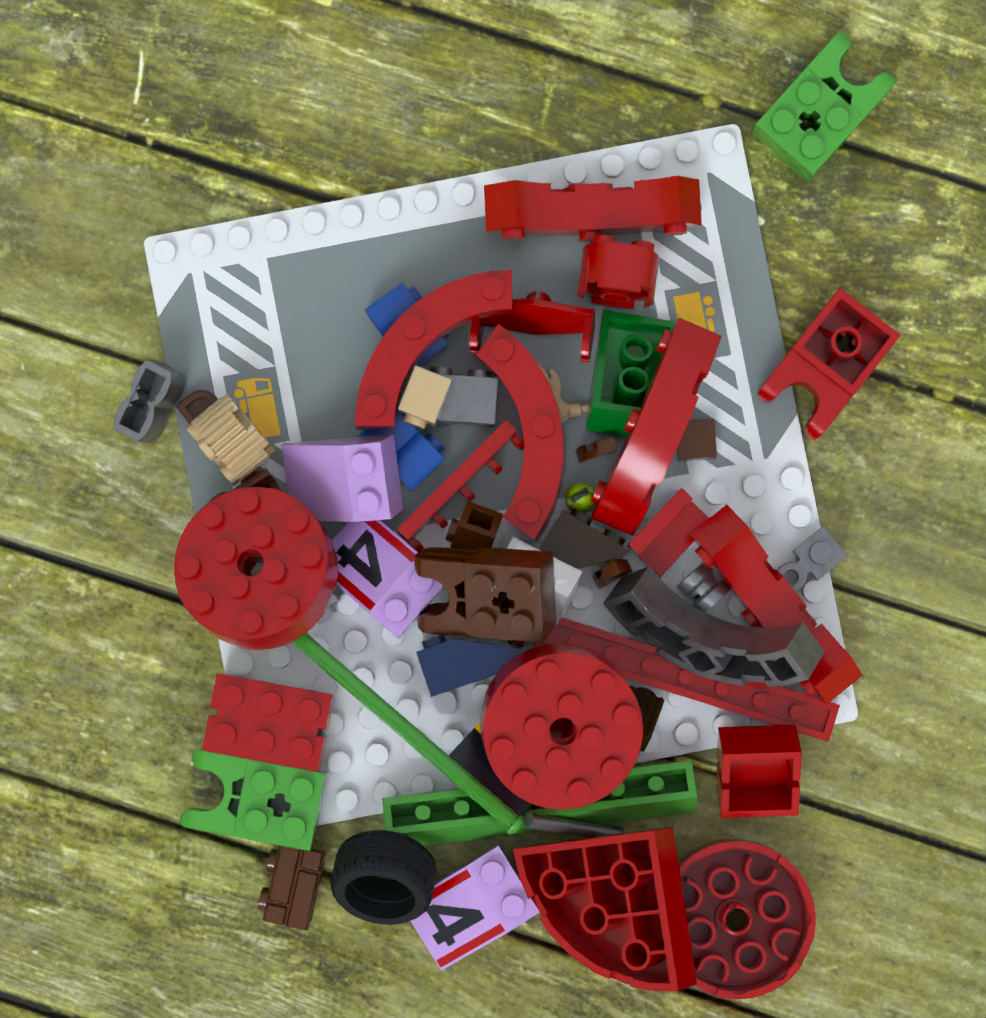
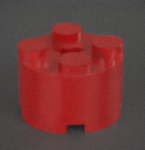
M595 235L593 243L583 247L577 295L583 299L585 293L592 295L591 303L613 308L634 309L635 301H644V307L653 305L659 265V256L654 252L655 245L643 240L632 241V244L618 243L616 238L612 236Z

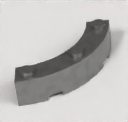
M650 566L621 577L603 602L613 617L634 637L641 635L648 642L656 646V654L680 668L718 682L745 686L747 682H764L767 687L798 683L809 679L824 654V650L804 622L776 628H759L721 620L682 599L657 576Z

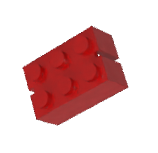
M217 673L210 708L218 709L217 715L208 716L202 751L318 772L321 770L327 736L317 735L318 728L325 730L329 728L335 694Z

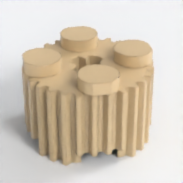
M228 394L222 398L220 397L186 427L187 431L197 441L200 449L211 461H215L220 467V471L233 486L246 478L276 451L265 436L261 435L246 413Z

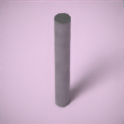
M527 813L524 818V825L527 829L582 837L624 833L621 826L534 813Z

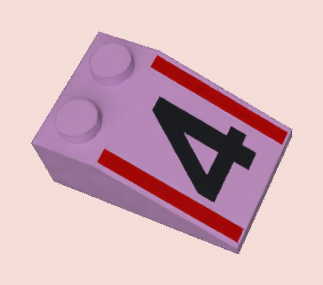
M381 520L348 522L332 540L338 562L336 585L398 639L402 637L416 621L417 616L444 588V585L436 580L417 575L414 567V556L418 552Z
M499 843L435 882L429 908L421 916L411 920V923L442 971L510 932L540 912L532 898L528 899L518 873Z

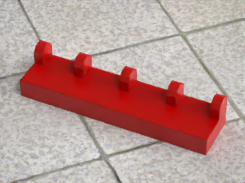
M505 420L397 528V533L417 552L423 550L424 547L421 542L414 537L432 519L444 529L449 523L439 512L459 492L471 502L476 496L466 485L486 465L498 475L503 469L493 458L510 441L516 448L521 451L523 450L524 441L516 434L517 430Z

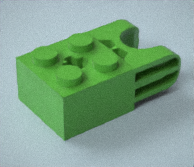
M843 31L838 32L761 117L752 130V134L807 183L883 100L897 81V78L890 72H881L873 81L865 85L858 86L847 82L842 77L839 67L840 60L851 45V38ZM801 119L812 121L816 131L812 128L807 129V131L802 130L800 126L803 121Z
M202 749L193 751L192 762L195 767L216 774L224 785V796L222 802L216 808H190L181 813L180 824L182 826L311 851L313 849L328 772L303 770L202 751ZM280 793L285 795V802L290 803L291 806L290 810H283V814L276 813V807L271 806V800L277 799Z

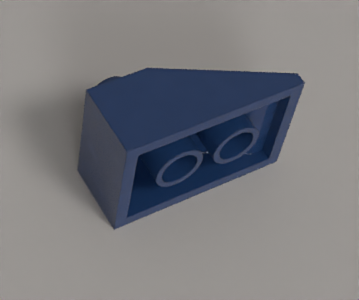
M440 635L422 641L424 649L417 651L416 654L432 697L494 676L510 660L528 649L456 639L446 641L445 635Z

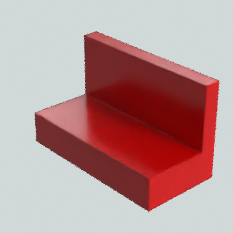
M682 488L627 545L659 577L695 541L690 533L709 519L691 501L693 498Z

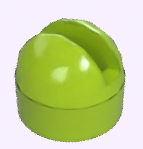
M584 482L572 484L565 493L567 508L570 511L575 508L583 514L590 512L595 506V503L590 501L594 489ZM587 490L589 494L581 497L576 502H572L571 498L582 491Z

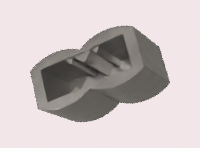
M150 360L145 361L133 377L131 395L121 403L116 412L114 430L137 442L154 443L166 428L169 416L168 409L174 406L182 395L185 386V375L162 363Z

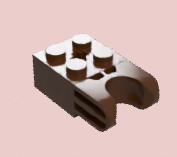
M429 547L421 550L414 556V567L417 575L438 581L444 585L449 594V602L429 604L417 616L418 628L423 633L543 643L556 626L553 552L490 547H477L475 550Z

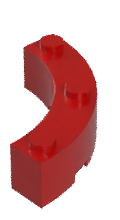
M671 176L634 181V189L632 187L613 188V184L610 183L572 184L564 189H551V183L518 180L484 185L486 232L501 233L502 240L525 239V235L579 236L580 242H593L595 235L664 230V235L674 236L687 234V227L702 225L699 179Z
M512 270L489 271L452 281L417 301L396 320L377 345L363 375L355 411L354 426L357 430H396L400 399L411 371L427 351L444 335L465 323L468 324L492 316L512 315Z
M678 318L672 331L664 329L656 347V351L661 352V356L639 410L632 408L625 423L624 430L629 432L606 481L598 480L590 501L596 503L591 519L631 536L635 535L650 507L656 485H661L699 398L696 394L701 382L709 373L722 337L721 335L682 318Z
M498 323L476 356L507 387L519 413L524 438V462L521 478L514 498L503 518L538 542L554 513L562 487L566 461L564 426L555 395L541 368L528 350Z
M727 504L690 533L699 546L694 550L695 554L708 569L713 566L723 581L731 588L733 594L745 608L741 615L750 627L776 628L804 622L824 650L823 656L809 679L798 682L810 697L817 694L827 705L862 676L851 655L839 644L821 623L815 628L817 623L805 609L807 606L784 576L772 568L766 560L769 556L757 541L750 528Z

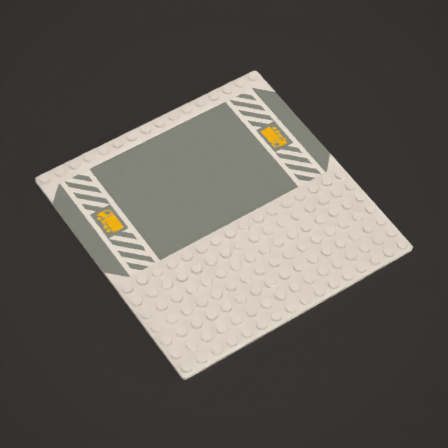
M735 124L155 235L146 238L144 241L166 365L185 375L184 390L176 404L197 390L209 391L218 399L228 394L246 413L261 435L265 436L276 450L254 471L261 472L267 469L275 478L282 491L287 494L288 487L282 444L358 437L363 431L357 430L354 426L359 388L366 367L377 345L383 338L366 314L365 309L401 283L407 289L414 286L423 298L452 281L470 275L489 271L512 270V299H526L527 295L533 291H536V299H539L540 292H544L550 297L551 302L595 310V334L589 363L581 362L582 355L580 353L583 334L535 335L507 330L528 350L536 363L546 371L549 380L551 379L550 369L557 373L561 381L560 397L566 403L579 401L580 405L588 404L603 310L677 321L678 318H682L722 336L709 373L701 382L696 394L699 398L690 420L714 419L716 459L677 461L676 450L661 485H656L650 507L634 536L592 519L593 521L590 524L592 528L602 534L606 528L615 532L626 540L623 546L629 549L627 545L682 488L693 498L691 501L709 518L727 504L750 528L757 541L769 556L766 560L776 571L786 563H796L799 559L792 551L821 528L792 386L785 388L772 402H763L757 397L758 390L786 354L741 131ZM671 176L699 179L702 225L687 227V234L674 236L664 235V230L608 235L616 238L618 243L632 244V241L643 240L655 245L654 252L659 256L654 303L649 307H644V301H635L634 309L606 307L591 303L592 295L585 293L583 299L577 295L583 247L593 242H580L579 236L525 235V239L502 240L501 233L486 232L484 185L518 180L551 183V189H564L572 184L610 183L613 184V188L632 187L634 189V181ZM472 322L465 323L448 333L449 336L444 339L447 348L422 365L421 368L430 370V367H447L453 369L452 375L468 376V370L471 369L491 371V378H498L495 427L436 423L435 426L427 423L425 429L414 426L423 437L430 432L443 445L445 449L440 454L445 460L413 492L400 480L404 510L392 519L381 520L400 538L402 537L397 533V528L505 420L517 430L516 434L524 441L520 416L507 387L488 366L479 360L476 354L470 353L469 338ZM484 326L481 347L495 327ZM412 373L409 375V377H408V379H407V381H406V385H405V387H404V390H403V393H402L400 402H401V400H402V397H403V395H404V392H405V390H406V387H407V385H408V382H409V380H410V377H411ZM175 407L193 508L196 514L214 496L222 492H230L239 486L241 482L239 481L233 486L220 471V467L215 461H211L197 445V441L187 431L188 422ZM582 412L581 417L569 418L564 422L566 443L565 473L557 506L548 526L537 542L502 518L492 548L506 549L513 537L539 549L562 510L568 513L571 512L565 503L567 489L577 482L587 483L593 489H595L598 480L605 482L627 437L585 430L587 412ZM609 436L614 437L617 447L616 453L579 463L575 451L578 447L594 443L596 440ZM511 441L493 458L503 469L498 475L486 465L466 485L476 496L471 502L503 514L507 511L517 491L524 462V448L522 451L519 450ZM587 490L582 491L571 498L572 502H576L581 497L589 494ZM459 492L439 512L449 524L442 529L432 519L414 538L421 542L424 549L429 547L450 548L452 542L445 540L452 519L460 520L468 500ZM595 506L590 512L586 513L585 515L591 518ZM319 521L329 534L331 540L348 523ZM696 541L659 577L671 590L694 607L695 598H692L690 595H684L676 586L702 563L694 552L699 547ZM630 549L627 555L622 558L624 560L627 559L633 572L647 567ZM257 562L251 571V576L259 573L264 563ZM606 563L578 569L583 573L572 601L562 618L654 646L641 635L636 637L631 635L604 606L603 602L620 580L618 579L598 589L592 576L594 572L600 571L601 566ZM712 566L714 579L716 581L723 580ZM789 570L783 574L791 586L796 583L797 575L795 572ZM830 571L818 581L809 573L806 575L804 586L795 592L807 606L805 608L816 621L817 625L815 628L822 623L845 649ZM336 585V589L333 592L340 601L333 606L337 612L318 625L317 623L307 634L447 755H450L480 722L485 693L496 675L431 697L416 652L424 649L422 641L440 635L421 632L416 619L402 637L398 639ZM445 587L430 604L446 603L449 601V594ZM731 590L706 612L721 620L749 626L741 615L745 608ZM445 635L446 641L456 639L520 648L516 646L517 641L509 645L508 640ZM218 639L225 674L335 694L329 728L326 730L318 728L317 735L327 736L320 771L328 772L318 826L384 813L383 798L460 789L294 644L289 643L267 650H248ZM525 641L521 649H532L534 642ZM626 679L629 686L648 688L657 697H662L665 700L652 737L645 751L639 752L635 764L717 748L718 727L772 725ZM799 683L781 686L807 694ZM851 684L831 701L840 705L834 725L854 721L858 717L854 689ZM817 694L813 695V697L821 699ZM281 793L278 794L277 799L271 800V806L276 807V813L283 814V810H290L291 807L290 803L285 802V795Z

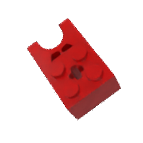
M839 288L758 390L757 397L763 402H772L787 387L795 385L806 388L813 395L815 408L813 415L805 425V434L814 441L824 434L901 335ZM836 337L839 340L843 337L850 340L848 348L851 350V353H848L846 350L841 352L837 349Z

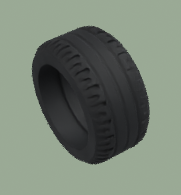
M387 830L365 831L349 837L339 847L331 877L332 894L348 913L359 919L385 925L409 922L425 913L431 904L437 874L436 862L428 849L407 835ZM377 876L387 877L391 879L380 878Z

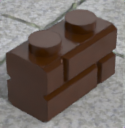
M280 845L278 850L271 849L266 872L273 873L270 888L262 887L258 903V910L264 911L263 921L301 930H309L327 852L317 849L307 851Z

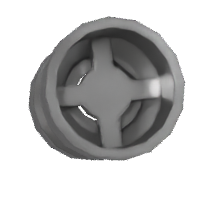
M701 563L676 587L684 595L694 597L695 607L706 613L731 588L723 580L716 581L712 574L713 569H708Z

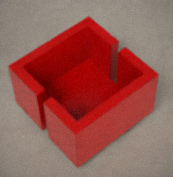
M796 725L718 727L716 793L721 818L799 815V781L801 779L802 750Z

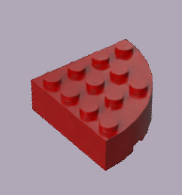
M673 826L535 844L513 849L519 878L528 899L532 898L542 916L540 921L548 933L570 956L594 973L605 978H613L622 983L629 984L630 987L648 991H680L697 984Z

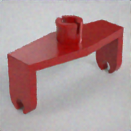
M533 291L527 295L526 299H512V315L482 318L473 321L471 325L469 347H471L470 353L477 354L480 350L484 326L496 328L499 323L506 330L535 335L583 334L580 353L582 355L581 362L589 363L595 334V310L551 302L550 297L544 292H540L539 299H536V291Z

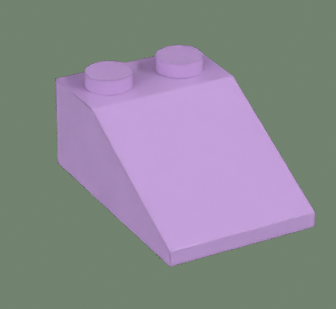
M394 434L284 443L281 445L288 494L303 503L318 521L361 522L392 519L404 510Z

